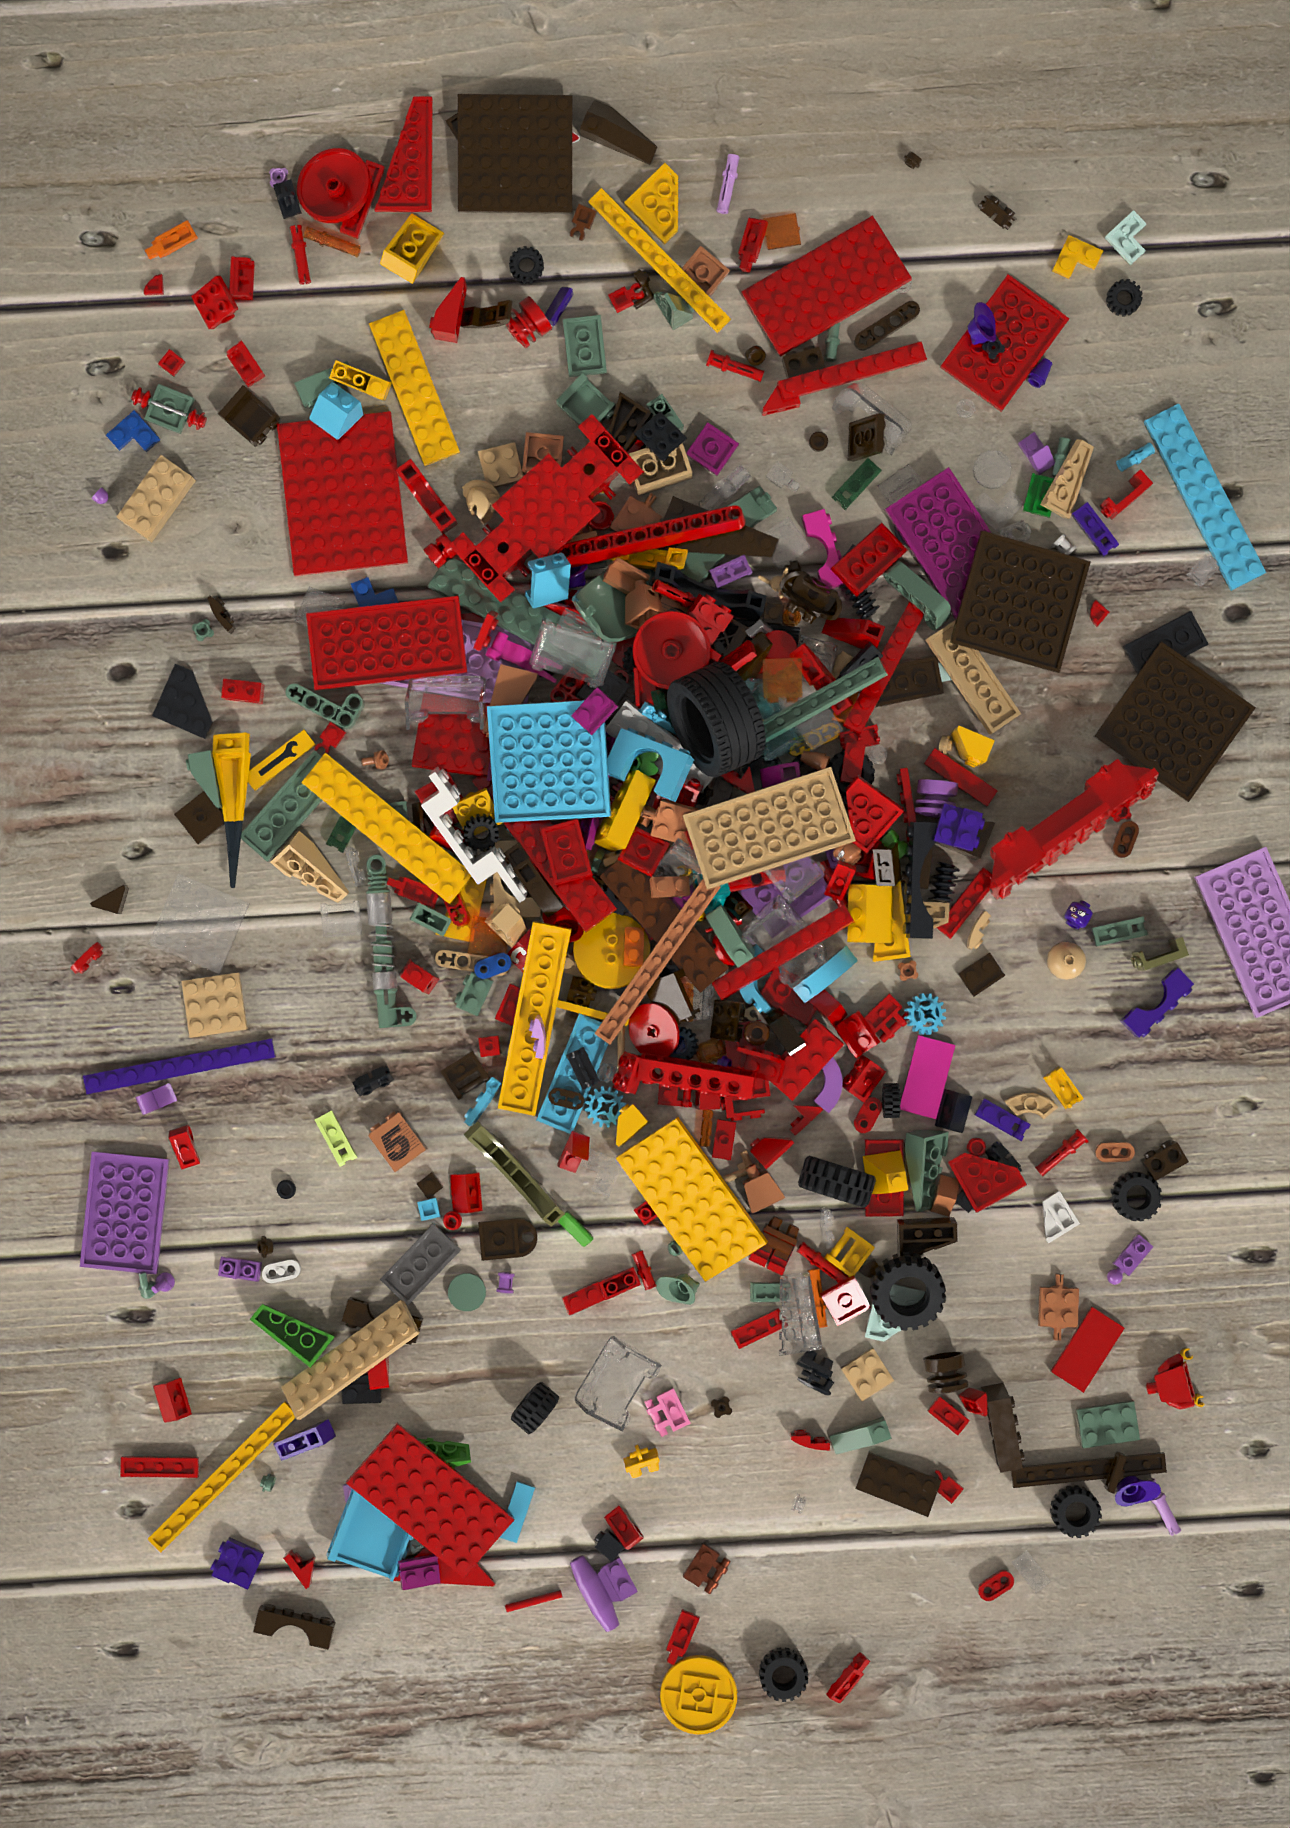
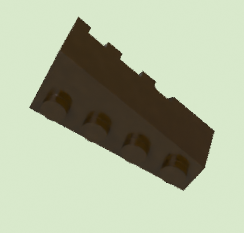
M1004 1383L983 1386L981 1391L987 1394V1416L991 1421L988 1422L991 1436L994 1438L992 1444L1000 1473L1022 1469V1461H1025L1023 1449L1019 1448V1443H1022L1020 1432H1016V1426L1019 1424L1017 1415L1013 1414L1012 1409L1015 1408L1014 1398L1009 1396Z

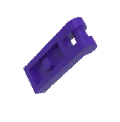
M1088 502L1071 514L1102 557L1106 556L1110 549H1115L1119 546L1118 541ZM1105 537L1108 542L1103 545L1100 540Z
M984 1098L974 1114L1020 1141L1023 1140V1134L1026 1129H1029L1031 1124ZM1014 1123L1020 1125L1017 1131L1012 1130Z

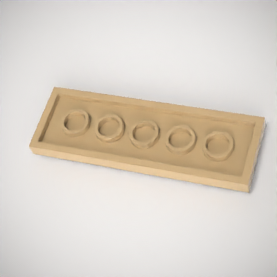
M954 620L925 641L989 735L1021 715V713L979 651L950 643L956 621Z

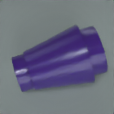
M1043 358L1029 373L1028 382L1030 385L1036 388L1045 385L1053 365L1050 360Z

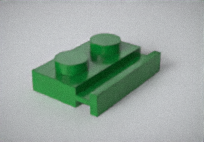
M1032 473L1023 512L1026 511L1050 518L1052 511L1040 504L1054 478Z

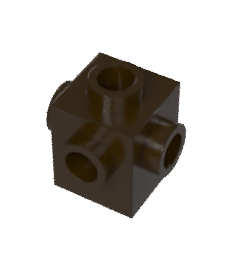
M573 976L566 1002L589 1008L590 1001H594L597 990L594 989L595 985L587 979Z

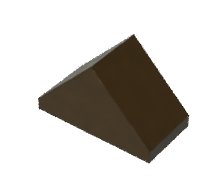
M122 885L91 902L90 905L112 913L122 914L129 888L127 885Z

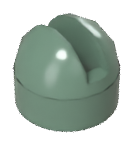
M675 1240L671 1241L668 1245V1252L672 1256H679L683 1252ZM675 1244L680 1252L676 1253L672 1245Z

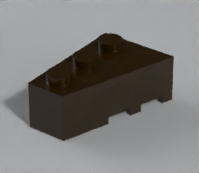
M619 392L617 405L608 432L628 452L638 440L634 433L652 419V412Z
M955 1217L897 1219L898 1257L903 1256V1252H909L910 1256H913L914 1253L923 1255V1253L930 1250H937L958 1242Z

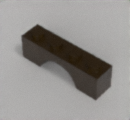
M350 1297L341 1322H345V1326L355 1329L357 1326L362 1328L375 1319L370 1312L369 1302ZM411 1315L420 1332L424 1318ZM419 1334L406 1344L412 1345V1342L416 1343Z
M272 1604L261 1605L258 1609L254 1633L272 1637L279 1628L292 1625L299 1627L306 1633L310 1646L329 1650L336 1624L331 1618H315L312 1614L305 1612L298 1614L289 1608H283V1610L276 1609V1606Z

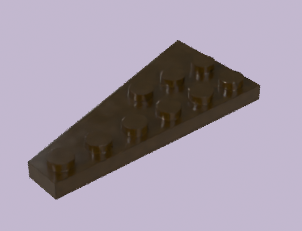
M673 496L663 521L709 510ZM744 525L740 530L656 549L668 551L670 547L687 549L689 553L772 558L779 539Z

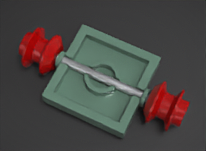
M160 384L157 385L153 398H151L149 390L146 393L142 392V387H139L138 390L135 389L132 394L131 400H133V405L140 403L142 409L149 405L144 418L145 421L178 434L182 433L186 420L189 427L196 425V430L204 428L207 417H205V412H202L200 415L197 414V409L190 412L195 401L191 396Z

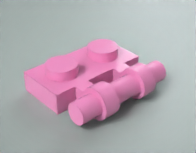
M674 1388L657 1395L659 1403L654 1405L652 1399L644 1402L648 1415H651L655 1423L653 1426L661 1437L668 1434L665 1427L669 1425L674 1432L691 1424ZM663 1410L667 1419L661 1420L658 1411Z

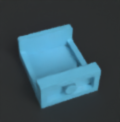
M563 553L528 561V567L532 571L531 589L525 591V597L533 609L568 599L571 564Z

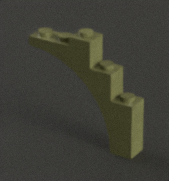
M478 1121L464 1133V1136L495 1165L549 1226L552 1227L565 1215L564 1211L543 1185L513 1156L497 1136L489 1132Z

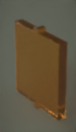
M796 213L763 218V220L768 222L764 236L766 237L768 250L801 245L800 227H798Z

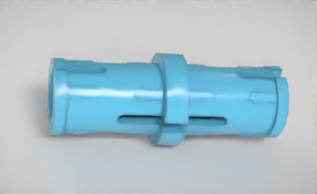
M1149 442L1117 460L1116 465L1123 472L1134 464H1140L1141 460L1154 454L1155 449Z

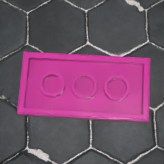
M920 1035L917 1036L900 1100L901 1110L936 1119L956 1045Z

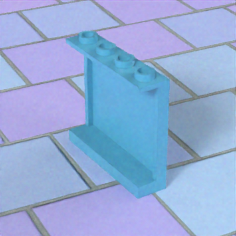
M352 1489L326 1556L330 1561L335 1562L338 1560L388 1577L393 1582L394 1578L399 1576L400 1567L398 1561H401L402 1558L405 1559L408 1552L407 1544L409 1540L412 1541L413 1537Z

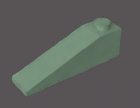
M657 291L654 293V300L672 330L693 319L692 313L694 309L682 297Z
M915 1130L906 1133L905 1154L916 1212L932 1208L937 1189L935 1181L938 1173L941 1174L942 1167H940L942 1156L946 1157L948 1149V1131Z

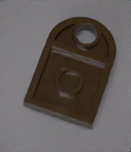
M513 1218L478 1222L482 1261L524 1257L530 1254L536 1247L538 1241L537 1230L526 1219ZM529 1231L533 1234L534 1238L531 1242L523 1240L522 1235L524 1232Z

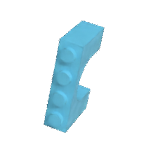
M621 728L607 758L608 775L625 781L633 761L639 755L646 752H655L662 757L663 770L654 792L661 797L676 802L694 762L690 752L682 748L679 751L673 749V745L662 741V744L655 742L656 739L646 734L644 737L638 735L639 732L634 729L628 728V730Z

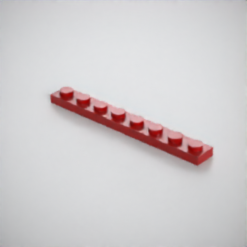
M922 341L780 380L777 384L782 400L785 401L925 362L927 357Z
M910 601L882 652L883 657L880 660L888 675L862 689L843 725L860 735L924 617V613Z
M844 904L752 958L739 968L737 967L718 978L712 985L720 999L723 1000L855 921Z

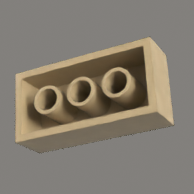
M160 455L119 512L117 518L152 543L196 480Z

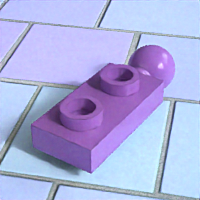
M1137 1234L1113 1262L1118 1268L1108 1272L1107 1280L1113 1285L1119 1284L1122 1281L1123 1273L1130 1276L1151 1251L1153 1246L1141 1235Z

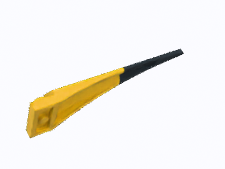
M246 732L213 735L212 754L224 816L231 888H235L251 758V753H249L250 734Z

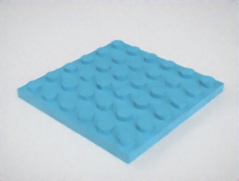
M585 700L487 706L495 823L611 816L605 722L591 735L571 716Z

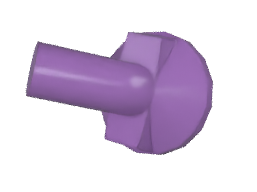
M167 1272L159 1274L156 1278V1284L151 1288L152 1291L158 1293L159 1291L166 1292L171 1290L175 1284L173 1275Z

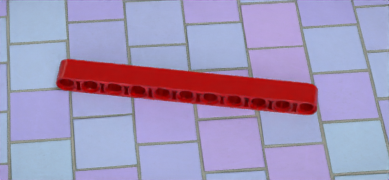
M732 505L566 543L555 554L563 553L565 556L569 555L566 558L571 564L570 568L740 530L744 527L746 520L742 509L737 505Z

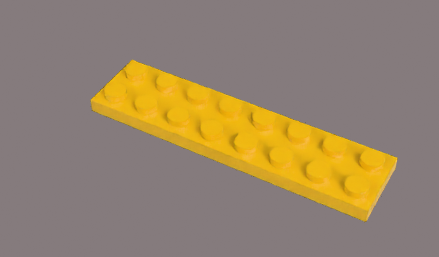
M405 310L369 323L424 466L460 453Z

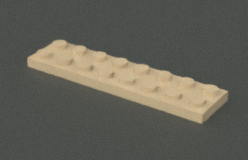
M398 1301L316 1361L311 1368L308 1367L282 1386L283 1392L297 1420L307 1416L420 1334L405 1301Z

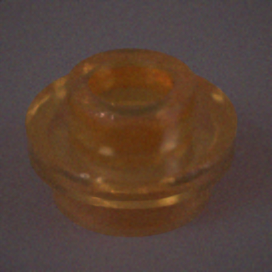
M786 609L782 615L783 622L787 626H797L801 621L800 612L797 611L793 614ZM790 614L793 616L792 621L789 619Z

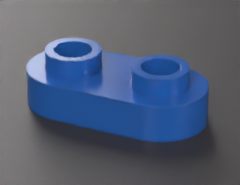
M499 953L478 961L474 971L477 977L487 979L508 971L512 966V960L509 955ZM500 959L505 960L506 963L504 966H500L498 964V961ZM482 966L487 967L488 970L486 973H482L480 971V968Z

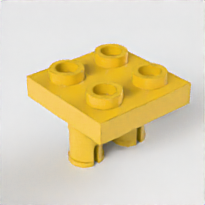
M487 788L477 792H469L466 797L459 800L457 805L452 807L463 830L464 825L466 826V821L470 820L471 816L476 817V814L480 816L486 814V817L491 816L492 820H495L494 803ZM479 826L474 830V835L488 829L484 826Z

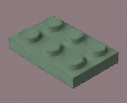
M601 315L563 319L569 377H577L581 373L585 376L607 373Z
M1133 1400L1076 1409L1082 1448L1140 1440Z

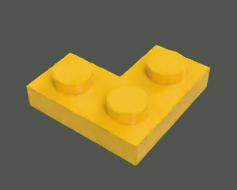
M1068 235L1052 272L1070 279L1077 262L1094 270L1103 250Z

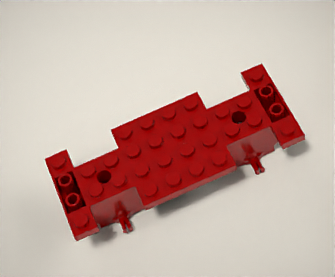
M593 414L578 426L590 442L579 452L573 446L568 449L567 452L571 455L572 459L563 467L548 453L501 496L492 507L504 521L494 530L489 524L485 525L488 530L485 527L482 530L488 536L477 546L464 532L449 544L500 603L515 591L505 579L513 571L519 570L526 578L528 575L525 571L529 575L531 571L524 563L531 554L534 553L538 558L554 555L601 512L591 501L597 494L604 492L610 500L616 496L609 487L612 480L620 474L631 485L644 473ZM588 465L595 467V471L591 475L584 472L585 467ZM503 543H507L509 546L506 553L499 552V546Z
M1116 759L1109 765L1101 766L1099 772L1086 780L1083 793L1032 829L1026 831L1022 825L1012 833L1007 832L1004 839L991 847L990 856L994 860L990 885L994 898L996 900L999 898L1005 899L1011 894L1012 886L1016 883L1020 885L1025 882L1030 873L1036 874L1047 864L1048 866L1053 865L1058 861V857L1061 854L1067 855L1074 850L1073 847L1078 842L1081 845L1090 838L1091 833H1098L1103 830L1108 818L1112 817L1114 819L1120 815L1125 806L1131 807L1139 799L1145 800L1151 796L1159 775L1155 768L1149 769L1123 765L1119 759Z

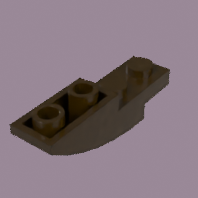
M520 842L504 852V855L513 867V871L548 918L564 907Z

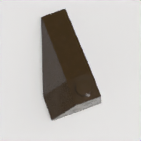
M596 100L588 109L580 127L581 137L648 165H651L658 148L613 107Z

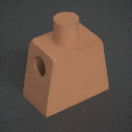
M645 580L635 581V589L626 595L625 624L636 629H640L652 616L664 612L659 593L653 591L652 586L647 585Z
M755 1164L745 1168L749 1178L743 1180L742 1183L752 1214L785 1198L767 1170L759 1173Z

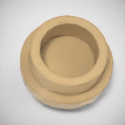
M947 735V737L942 736L940 740L939 751H942L943 754L952 751L954 740H951L950 735Z

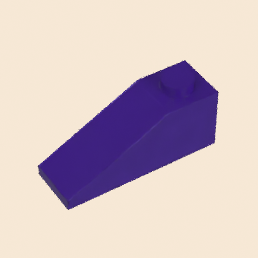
M329 1419L275 1442L274 1447L280 1460L283 1461L326 1444L335 1438L336 1434Z

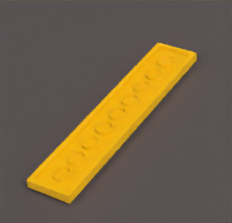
M327 753L322 756L301 782L449 904L472 878L463 864Z
M533 921L498 1109L536 1115L571 928ZM537 1015H540L543 1020L546 1034V1049L543 1059L535 1058L536 1052L533 1051L535 1040L539 1039L531 1037L532 1031H529L531 1020H535Z

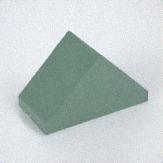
M419 902L410 917L411 921L441 936H444L451 923L450 918Z

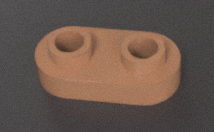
M1126 1142L1100 1143L1095 1149L1097 1159L1102 1162H1127L1135 1154L1133 1146ZM1123 1148L1127 1150L1125 1155L1121 1154V1149ZM1103 1149H1107L1108 1151L1107 1155L1103 1156L1101 1153Z

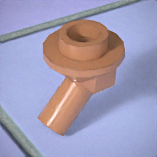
M381 750L374 752L373 757L361 758L362 766L375 764L376 769H385L389 763V757L385 751Z

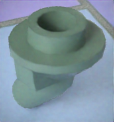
M146 1272L138 1273L140 1280L138 1290L141 1296L145 1299L153 1297L156 1293L151 1288L156 1282H148Z

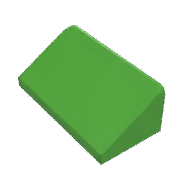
M566 1211L565 1215L558 1220L581 1246L585 1247L593 1240L594 1236L569 1211Z

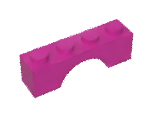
M825 509L802 515L801 519L806 537L819 540L827 552L826 563L817 571L818 579L832 589L843 586L844 583L830 570L842 558L840 550L836 551L834 544L837 543L835 532L830 530L829 525L832 524L830 514H826Z

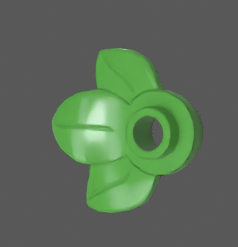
M646 752L636 758L638 765L636 766L633 761L630 771L639 770L647 776L657 774L659 769L654 762L657 761L660 755L655 752Z

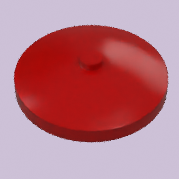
M344 148L327 149L316 154L305 164L297 182V196L302 208L313 219L323 223H339L354 216L366 203L371 190V175L367 165L356 153Z
M667 611L652 616L640 627L633 643V658L638 671L648 682L663 689H668L674 680L707 666L710 659V641L705 629L696 619L682 612Z

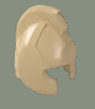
M482 480L469 481L462 487L463 496L466 498V503L472 516L476 515L475 511H477L479 520L482 524H485L491 519L494 511H496L492 505L500 498V494L488 482Z

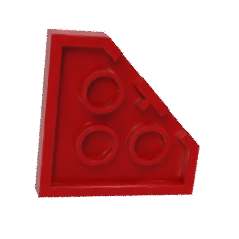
M858 775L846 788L849 822L856 840L852 843L868 853L904 812V808Z
M963 1153L948 1162L976 1213L1027 1186L1019 1169L1013 1166L968 1153Z

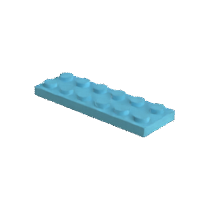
M579 1013L536 1121L568 1134L574 1131L583 1107L573 1110L554 1105L549 1101V1092L553 1088H563L581 1093L586 1101L591 1087L582 1089L566 1055L584 1047L597 1074L608 1046L607 1042L594 1034L602 1022ZM557 1091L555 1094L552 1093V1097H554L556 1102L559 1099L565 1100L566 1098L560 1095V1091ZM577 1095L574 1098L568 1097L567 1101L573 1102V1106L581 1104V1100H579Z

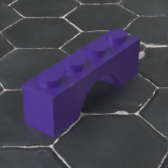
M1174 967L1161 980L1164 991L1163 998L1155 1008L1141 1010L1133 1007L1120 1020L1135 1037H1145L1151 1031L1150 1027L1154 1023L1158 1024L1165 1018L1163 1014L1168 1009L1170 1011L1179 1004L1178 1000L1182 996L1186 997L1193 990L1191 987L1194 983L1178 967Z

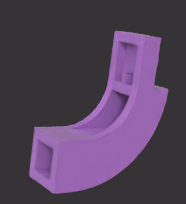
M833 1057L822 1068L824 1085L813 1099L815 1103L828 1113L837 1104L842 1091V1074Z

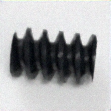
M848 588L845 594L852 595L849 598V602L855 601L852 608H859L856 615H863L860 619H866L876 613L880 606L872 605L876 601V599H869L873 594L872 592H865V589L856 597Z
M937 861L941 867H936L935 870L940 874L933 876L938 882H932L936 889L930 890V893L935 896L928 897V899L943 903L951 902L953 899L948 895L955 892L950 887L957 885L952 880L958 879L954 872H959L960 869L955 865Z

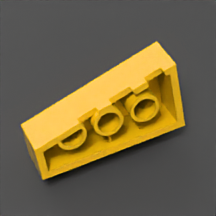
M639 770L628 772L625 781H623L610 806L611 816L603 819L595 834L594 843L610 852L626 849L656 782L655 779Z

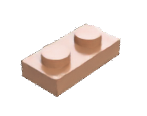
M689 876L651 877V898L689 896Z

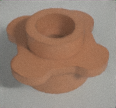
M912 960L909 963L901 962L898 964L902 981L918 977L915 961Z

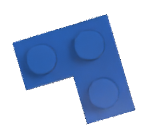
M135 410L106 434L119 451L132 439H135L146 452L160 441V438Z
M369 577L351 583L359 607L399 603L393 588L375 595Z

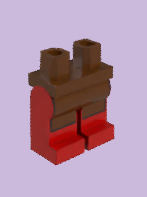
M773 1216L762 1230V1234L768 1241L767 1244L751 1253L748 1259L763 1267L766 1265L767 1269L783 1275L798 1241L796 1237L799 1227L789 1224L786 1232L779 1229L783 1220Z

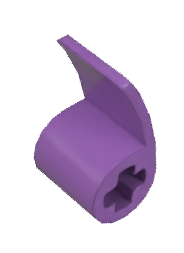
M170 1083L135 1097L143 1115L177 1101Z

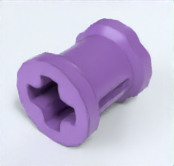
M498 1272V1276H500L499 1288L496 1289V1292L514 1293L512 1282L515 1273Z

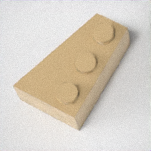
M501 904L485 922L512 948L524 936L527 929L522 917L519 915L520 910L515 905Z

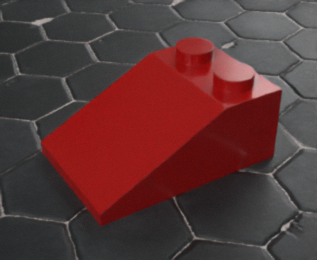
M460 277L436 309L434 317L430 319L429 328H431V333H433L436 340L458 343L467 292L465 277Z

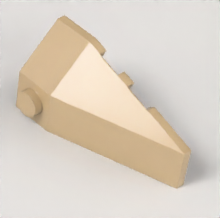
M300 831L283 846L270 862L284 875L290 878L294 876L302 880L301 884L305 886L309 884L317 888L318 893L337 903L349 893L315 844Z

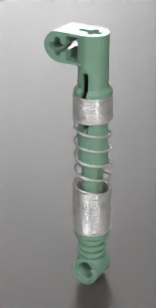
M372 855L367 860V875H370L368 877V880H370L368 885L371 886L366 891L368 924L375 926L376 931L370 932L369 935L376 936V941L371 942L370 945H373L371 955H373L374 962L371 964L374 965L375 972L372 973V982L377 998L379 1028L410 1026L416 1021L417 1017L414 1009L410 1007H396L398 983L396 979L397 973L394 971L396 966L393 965L395 956L392 953V949L395 947L392 945V941H387L393 939L394 936L387 935V930L392 929L393 926L386 924L393 923V916L391 912L390 889L385 885L387 883L385 881L387 876H384V874H387L386 862L382 856ZM375 859L380 860L382 863V867L379 870H374L371 867V862ZM384 989L388 990L389 1004L386 1005L384 1001ZM401 1009V1015L408 1011L409 1014H412V1018H409V1022L401 1019L402 1024L397 1025L396 1010Z

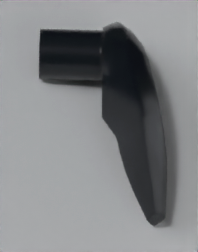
M797 1378L807 1387L821 1394L831 1395L829 1390L834 1382L829 1378L823 1386L812 1381L808 1384L806 1379Z

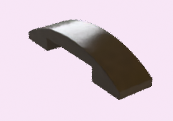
M501 301L496 306L485 308L476 306L463 308L461 327L493 328L505 325L510 322L513 301Z

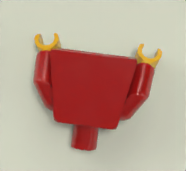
M1183 1348L1180 1354L1178 1353L1165 1360L1158 1367V1372L1154 1375L1155 1382L1146 1383L1148 1394L1159 1393L1161 1402H1166L1167 1405L1179 1410L1191 1408L1194 1405L1199 1407L1205 1405L1203 1402L1198 1403V1399L1204 1396L1194 1393L1186 1361L1183 1362V1359L1191 1360L1193 1358V1355L1185 1356V1352L1190 1350L1189 1348Z

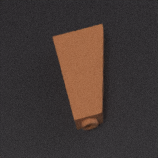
M500 664L490 706L523 704L537 681L538 674ZM488 716L483 730V734H487V738H489Z

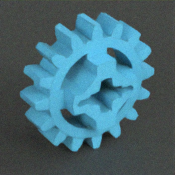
M922 993L919 994V998L917 996L912 997L914 1002H907L910 1007L904 1009V1011L908 1012L904 1019H909L910 1022H908L907 1026L913 1025V1032L919 1030L920 1035H924V1033L930 1035L932 1031L938 1032L937 1026L943 1027L941 1020H945L946 1017L942 1016V1013L946 1012V1009H941L944 1003L937 1002L939 997L935 996L932 998V994L929 993L925 996ZM927 1001L924 1006L919 1005L920 1002ZM927 1022L931 1023L930 1026L923 1027Z
M601 1086V1091L595 1088V1095L589 1094L588 1096L591 1100L585 1101L589 1105V1107L585 1108V1111H590L587 1118L593 1117V1124L597 1121L600 1122L599 1127L606 1123L607 1128H609L611 1122L617 1125L616 1119L620 1115L619 1111L622 1109V1106L626 1105V1102H621L624 1096L617 1095L619 1090L612 1092L611 1086H609L608 1090ZM602 1094H609L614 1098L606 1099ZM596 1098L598 1101V1107L593 1110L592 1106ZM602 1102L606 1104L614 1102L609 1106L608 1112L606 1110L598 1112L602 1107ZM618 1104V1112L614 1115L612 1111L613 1106ZM600 1114L606 1115L608 1120L600 1119L597 1116Z

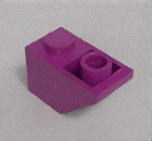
M785 763L760 769L762 788L765 789L800 777L799 763Z

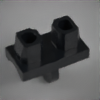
M292 180L274 184L273 187L283 219L302 214Z
M808 1349L796 1363L804 1368L801 1374L807 1377L806 1383L808 1384L812 1380L819 1382L821 1377L827 1380L833 1373L831 1371L833 1361L824 1357L820 1365L815 1363L814 1360L817 1353L811 1349Z

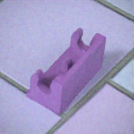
M740 556L709 570L711 580L714 581L716 588L752 574L745 556Z

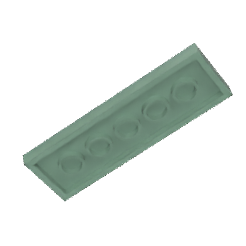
M315 750L241 834V839L267 862L270 861L323 801L301 783L322 758Z

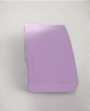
M537 1015L535 1020H531L529 1031H532L531 1037L539 1039L535 1040L533 1051L536 1052L535 1058L543 1059L546 1049V1034L543 1020L540 1015Z

